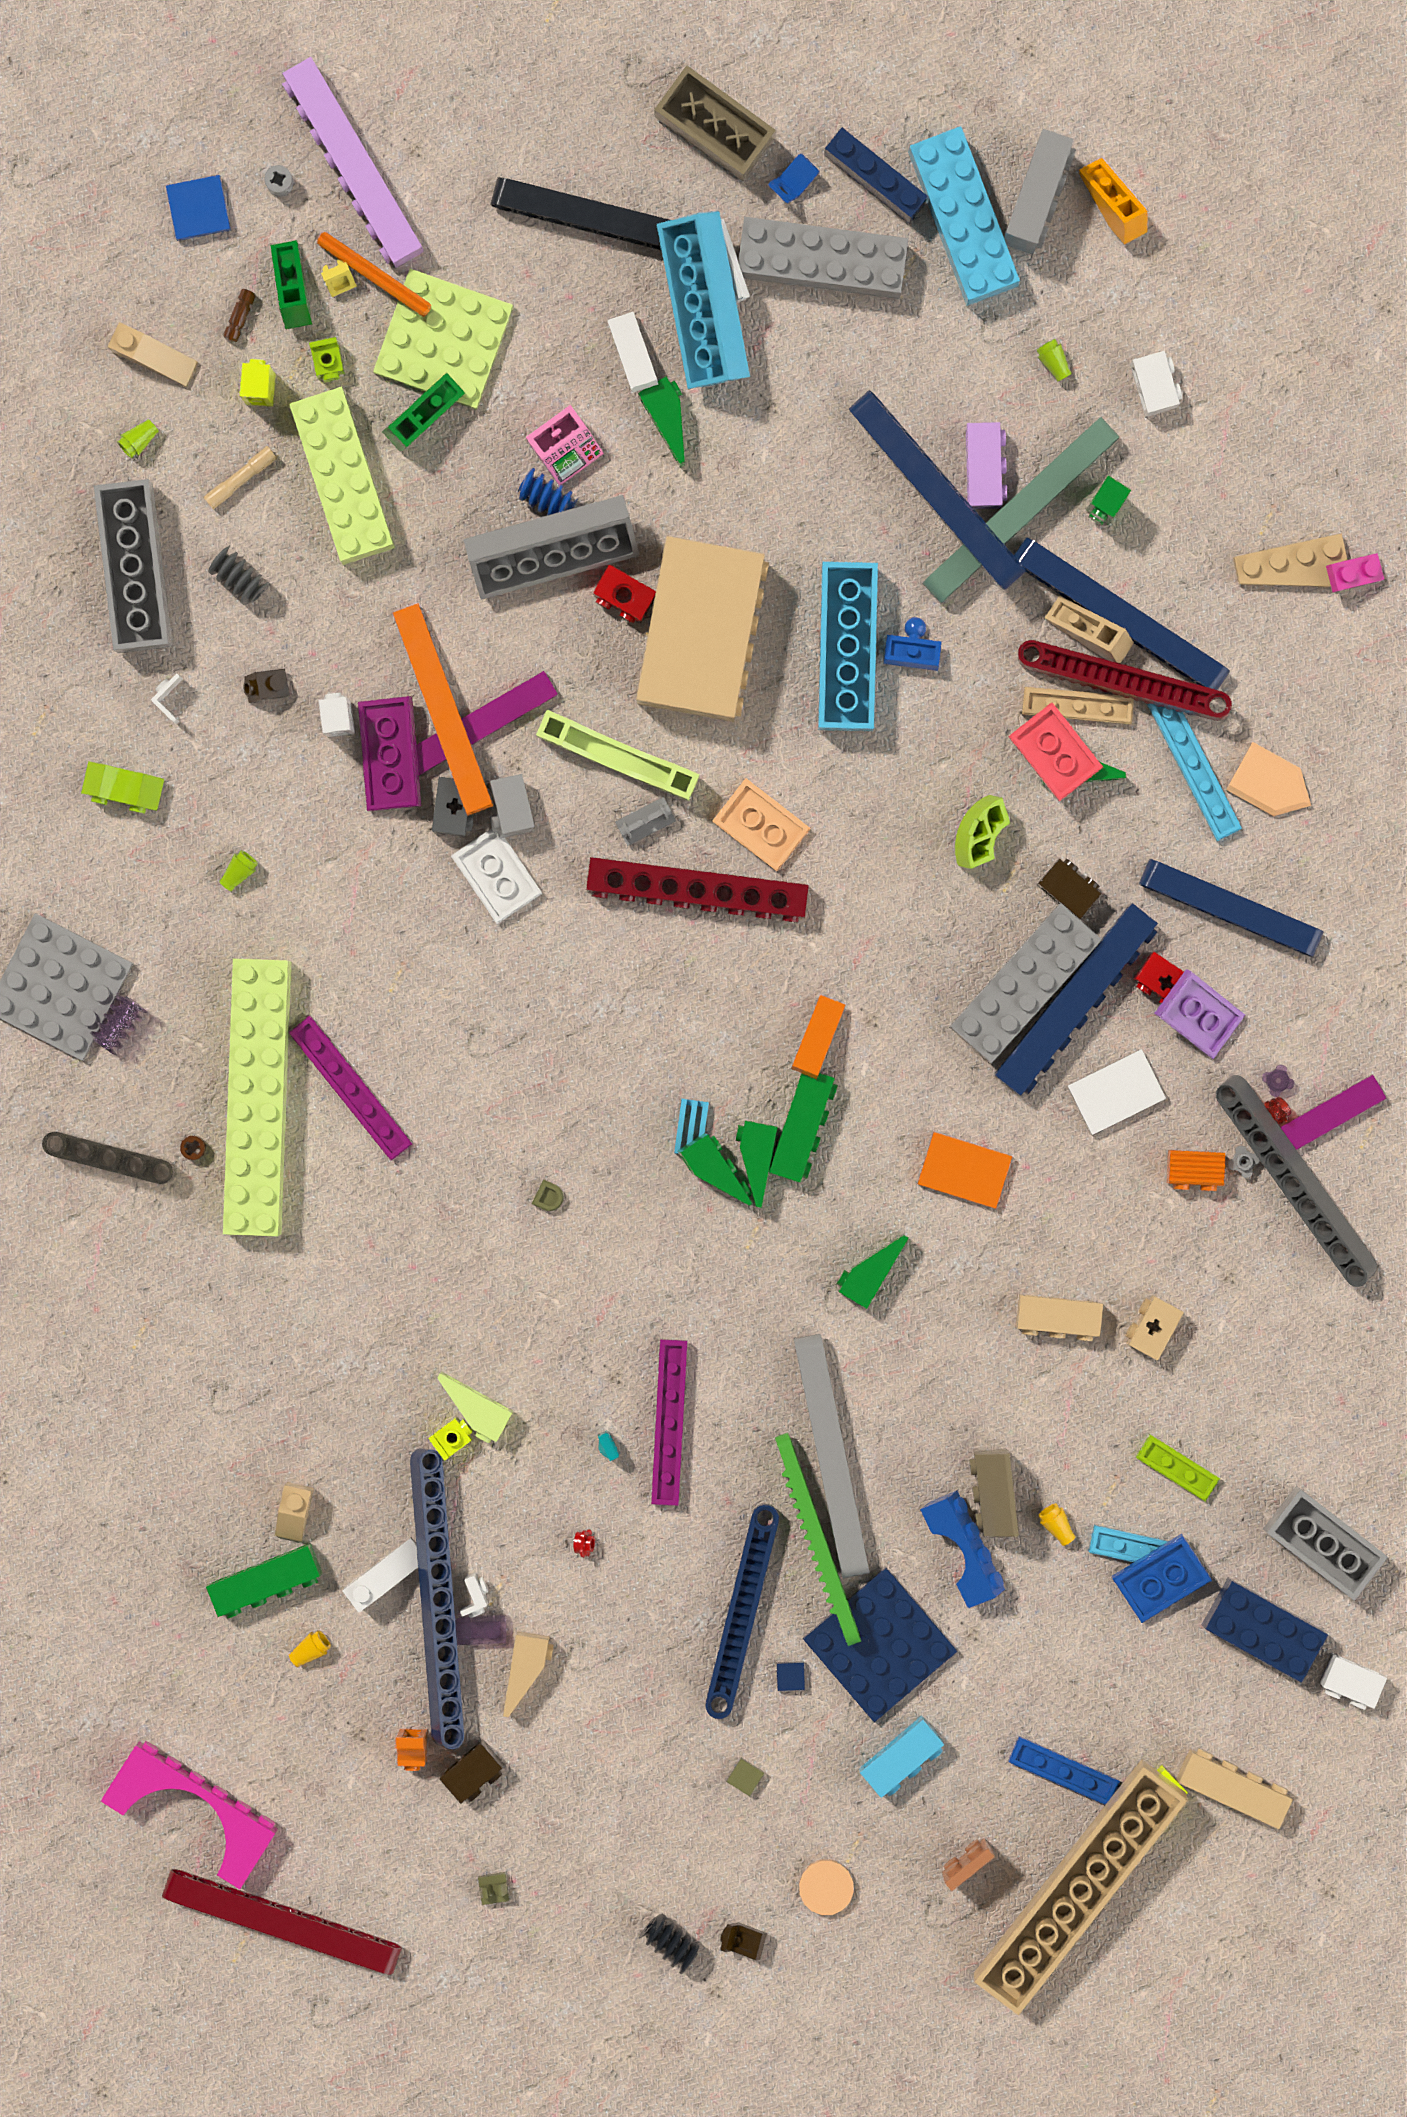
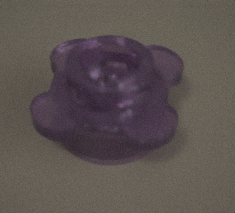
M1277 1065L1275 1070L1265 1072L1262 1075V1081L1267 1084L1271 1096L1278 1097L1285 1089H1292L1294 1087V1080L1289 1078L1287 1067L1284 1065ZM1277 1078H1280V1083H1276Z

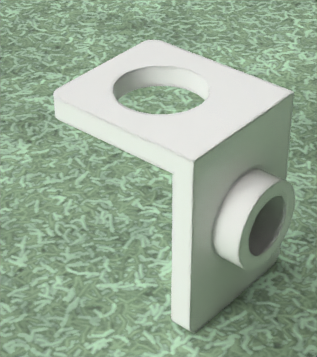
M178 674L170 681L168 679L162 681L155 689L158 693L151 699L175 724L179 720L160 702L183 680Z

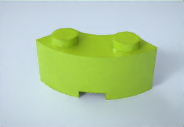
M88 761L81 794L92 796L91 802L107 805L108 800L130 805V811L145 814L146 809L158 810L164 779Z
M987 795L977 801L964 815L957 830L955 840V856L958 866L972 869L995 859L993 848L996 837L1004 827L1010 824L1002 797Z

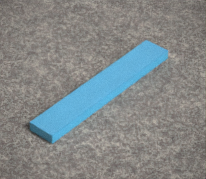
M1151 703L1147 704L1216 842L1242 829L1184 713H1179L1173 709L1168 710L1162 706L1157 707Z

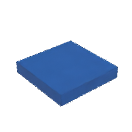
M220 175L166 185L177 241L231 231Z

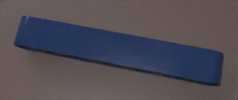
M1153 859L1148 860L1139 881V885L1310 957H1314L1324 931Z

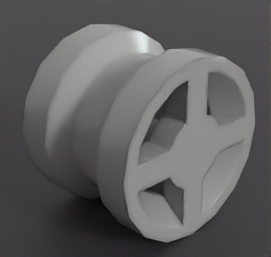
M275 165L265 173V184L271 194L283 197L292 191L294 181L287 168Z

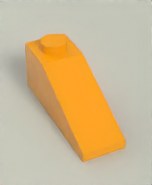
M1103 158L1079 169L1080 177L1108 226L1123 244L1147 233L1148 211Z

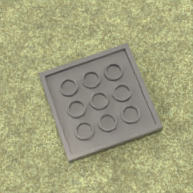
M35 913L0 980V1019L84 1061L134 963Z

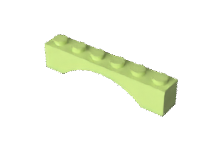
M546 710L536 734L537 738L688 802L700 777V774L630 747L549 710Z

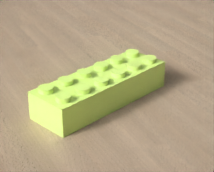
M339 387L290 403L289 405L341 563L345 565L394 549V542L343 388Z

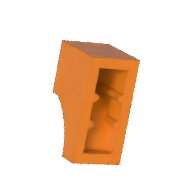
M427 1729L399 1730L396 1736L397 1766H404L406 1771H418L420 1767H425L427 1763Z

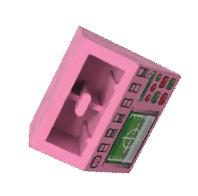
M571 405L526 437L527 443L559 486L604 455L590 431Z

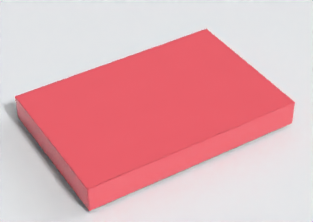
M1053 702L1008 736L1059 802L1103 768Z

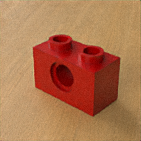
M609 564L596 586L593 596L597 598L596 603L607 610L614 607L621 611L619 615L621 618L634 624L635 620L642 623L655 600L656 591ZM622 589L630 591L632 594L630 601L627 603L618 602L616 599L618 591Z

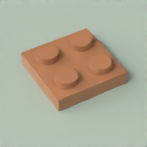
M985 1838L980 1842L977 1839L965 1848L966 1853L959 1859L953 1857L943 1866L945 1869L942 1872L943 1879L951 1891L995 1857L991 1845Z

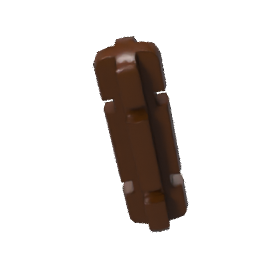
M248 289L241 290L238 297L239 302H236L228 321L230 325L229 327L226 326L223 334L225 339L231 342L238 341L241 334L239 330L243 329L250 312L249 306L253 304L256 297L254 292Z

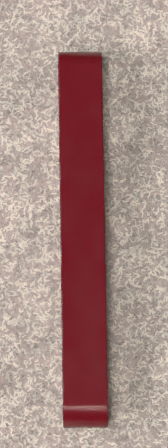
M178 1869L170 1870L162 1893L164 1899L383 1974L392 1975L394 1973L402 1950L400 1945L392 1941Z

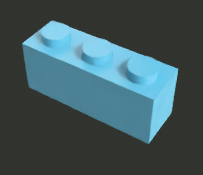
M921 1715L859 1768L860 1774L881 1798L886 1794L889 1797L901 1787L899 1783L907 1776L911 1779L921 1771L922 1767L920 1765L927 1759L932 1761L943 1752L941 1747L944 1746V1742Z

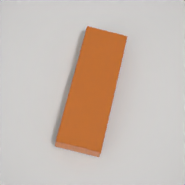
M822 995L819 996L791 1067L792 1070L817 1079L844 1011L845 1004Z

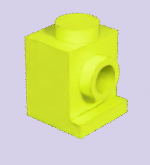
M455 1417L428 1439L445 1461L472 1441L473 1438L470 1434L473 1433V1430L464 1419L459 1421ZM455 1433L457 1441L454 1443L449 1442L447 1435Z

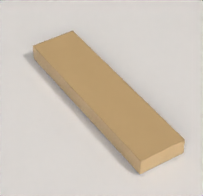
M1024 687L1022 715L1035 716L1053 702L1065 719L1132 724L1133 698H1124L1120 695Z

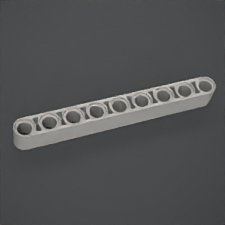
M821 1333L796 1338L794 1343L842 1578L868 1574L870 1572Z

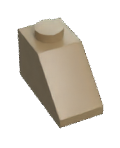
M287 1482L284 1485L278 1510L275 1536L302 1542L314 1488Z

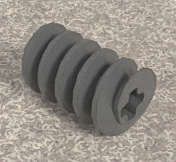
M229 545L214 558L208 572L211 575L218 573L216 580L219 583L226 580L224 587L227 590L234 588L232 595L235 598L242 596L241 604L253 603L266 591L270 583L266 582L260 585L262 575L259 574L253 578L251 576L254 571L253 567L244 570L246 560L243 559L237 563L235 561L238 556L237 552L230 555L227 554L230 548Z

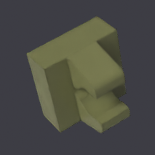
M506 1872L478 1876L482 1905L510 1900Z

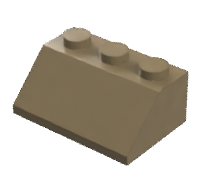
M1006 1448L973 1452L974 1459H969L971 1476L976 1475L977 1486L972 1487L974 1503H979L980 1513L975 1514L978 1529L982 1530L984 1537L1019 1536L1010 1453Z

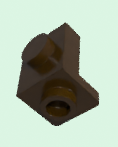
M285 669L259 671L244 677L243 689L249 703L290 696Z
M739 1922L727 1924L721 1934L720 1941L722 1945L720 1950L723 1952L732 1951L753 1960H760L767 1933Z

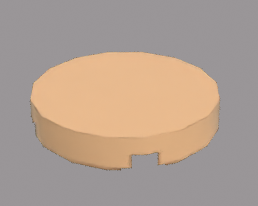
M820 1859L811 1863L801 1875L799 1893L804 1905L812 1912L820 1915H834L842 1911L850 1903L854 1893L853 1879L849 1870L842 1864L832 1859Z

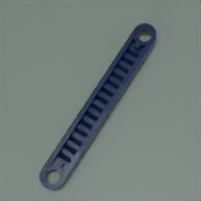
M763 1503L758 1505L751 1515L706 1697L705 1708L707 1713L715 1719L726 1718L733 1709L779 1523L778 1511L770 1504ZM763 1510H768L773 1514V1521L769 1525H762L757 1520L758 1514ZM716 1697H722L727 1702V1707L722 1712H716L711 1707V1702Z

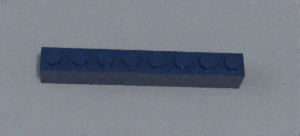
M1130 903L993 1076L1017 1095L1021 1096L1023 1093L1028 1095L1038 1083L1035 1077L1039 1072L1046 1073L1055 1062L1051 1058L1058 1049L1062 1052L1072 1039L1069 1037L1071 1032L1075 1028L1080 1030L1087 1022L1089 1017L1086 1013L1093 1006L1097 1009L1106 998V995L1103 994L1109 985L1114 987L1122 978L1123 974L1120 971L1126 963L1131 966L1138 958L1140 952L1137 949L1143 942L1148 944L1158 932L1154 928L1158 923L1135 904Z

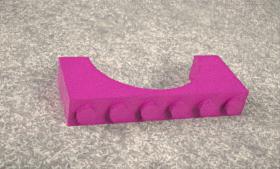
M139 1741L102 1797L101 1802L124 1816L135 1802L158 1790L180 1789L198 1795L216 1811L225 1832V1855L217 1876L240 1890L277 1832L278 1828L274 1826L275 1822L265 1815L259 1817L252 1813V1808L241 1800L235 1802L227 1797L228 1792L217 1785L211 1787L204 1782L205 1778L195 1771L189 1773L181 1768L182 1763L174 1757L168 1756L166 1758L159 1754V1749L152 1743L147 1741L142 1743Z

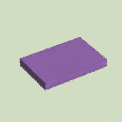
M1188 969L1185 970L1154 1013L1212 1059L1215 1058L1245 1016L1243 1012Z

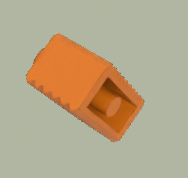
M1168 1150L1166 1183L1173 1184V1189L1189 1190L1190 1184L1201 1185L1200 1190L1217 1191V1186H1224L1226 1153Z

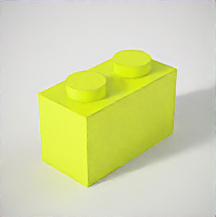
M250 359L249 363H242L240 397L246 405L269 407L274 405L276 374L270 365H266L265 360Z

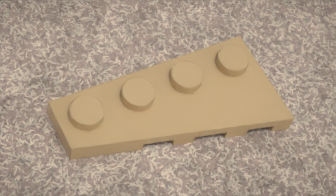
M1341 533L1236 556L1233 558L1239 585L1315 586L1328 588L1331 585L1326 566L1346 561L1347 555Z

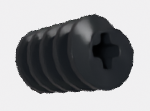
M663 1913L659 1914L646 1925L639 1939L647 1935V1946L653 1942L657 1943L654 1952L657 1953L664 1949L665 1952L662 1959L666 1960L672 1956L673 1960L670 1966L674 1967L680 1963L679 1973L682 1974L697 1957L699 1944L697 1942L690 1944L691 1937L689 1935L681 1938L683 1930L681 1928L673 1930L674 1922L670 1920L664 1924L666 1915Z

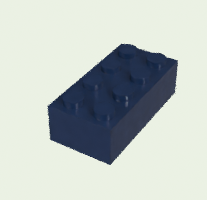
M1229 1577L1226 1579L1201 1624L1209 1632L1301 1683L1328 1637V1634L1321 1628Z

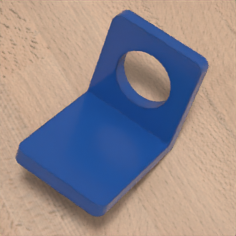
M801 153L792 161L780 177L772 180L768 185L786 203H790L804 192L820 171ZM779 187L784 189L787 192V194L784 193Z

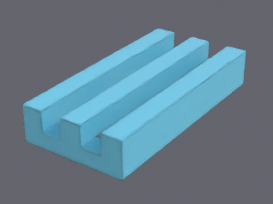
M681 1099L674 1153L678 1154L677 1151L681 1149L686 1105L692 1106L687 1144L693 1141L697 1106L703 1107L698 1137L705 1133L709 1102Z

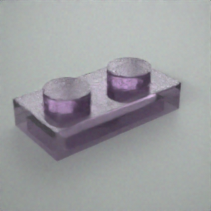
M506 1614L478 1615L473 1618H469V1616L455 1617L457 1645L507 1643Z

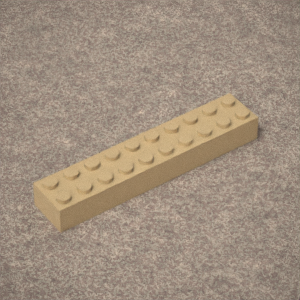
M1141 1759L975 1970L974 1982L1019 2016L1188 1801L1186 1792Z

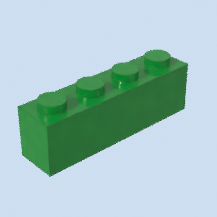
M801 1073L769 1173L801 1183L802 1177L808 1178L812 1163L808 1162L811 1151L815 1153L817 1151L821 1137L816 1136L819 1125L825 1126L829 1111L825 1110L828 1099L833 1101L838 1087L837 1084L833 1083L835 1078L819 1073L817 1079Z
M308 1543L213 1581L206 1586L217 1617L225 1615L226 1619L242 1613L240 1608L251 1605L253 1609L266 1604V1598L275 1594L277 1598L289 1595L293 1592L292 1588L302 1584L303 1588L318 1583L317 1578L323 1572L311 1543Z

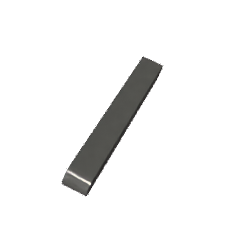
M1230 1076L1216 1090L1218 1103L1345 1280L1354 1287L1363 1286L1376 1273L1377 1263L1249 1083L1242 1076Z

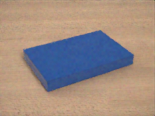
M1182 1533L1112 1575V1579L1141 1623L1212 1581Z

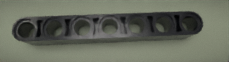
M497 177L490 203L492 207L503 211L661 250L657 224L670 221L666 218L503 177Z

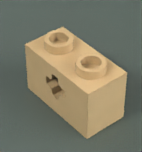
M1152 1295L1150 1300L1145 1298L1138 1311L1142 1315L1137 1324L1132 1322L1125 1337L1129 1338L1126 1342L1128 1345L1158 1361L1184 1312ZM1157 1319L1158 1331L1152 1330L1149 1334V1328L1146 1324L1148 1321L1153 1323Z

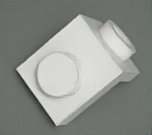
M476 1572L466 1576L464 1579L474 1603L461 1608L460 1613L461 1616L468 1614L469 1618L484 1613V1607L488 1605V1600L485 1596V1593L489 1592L483 1577H477Z

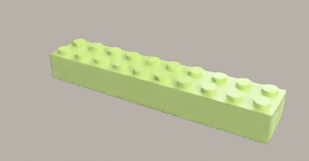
M233 959L223 1234L280 1236L282 1233L291 961Z

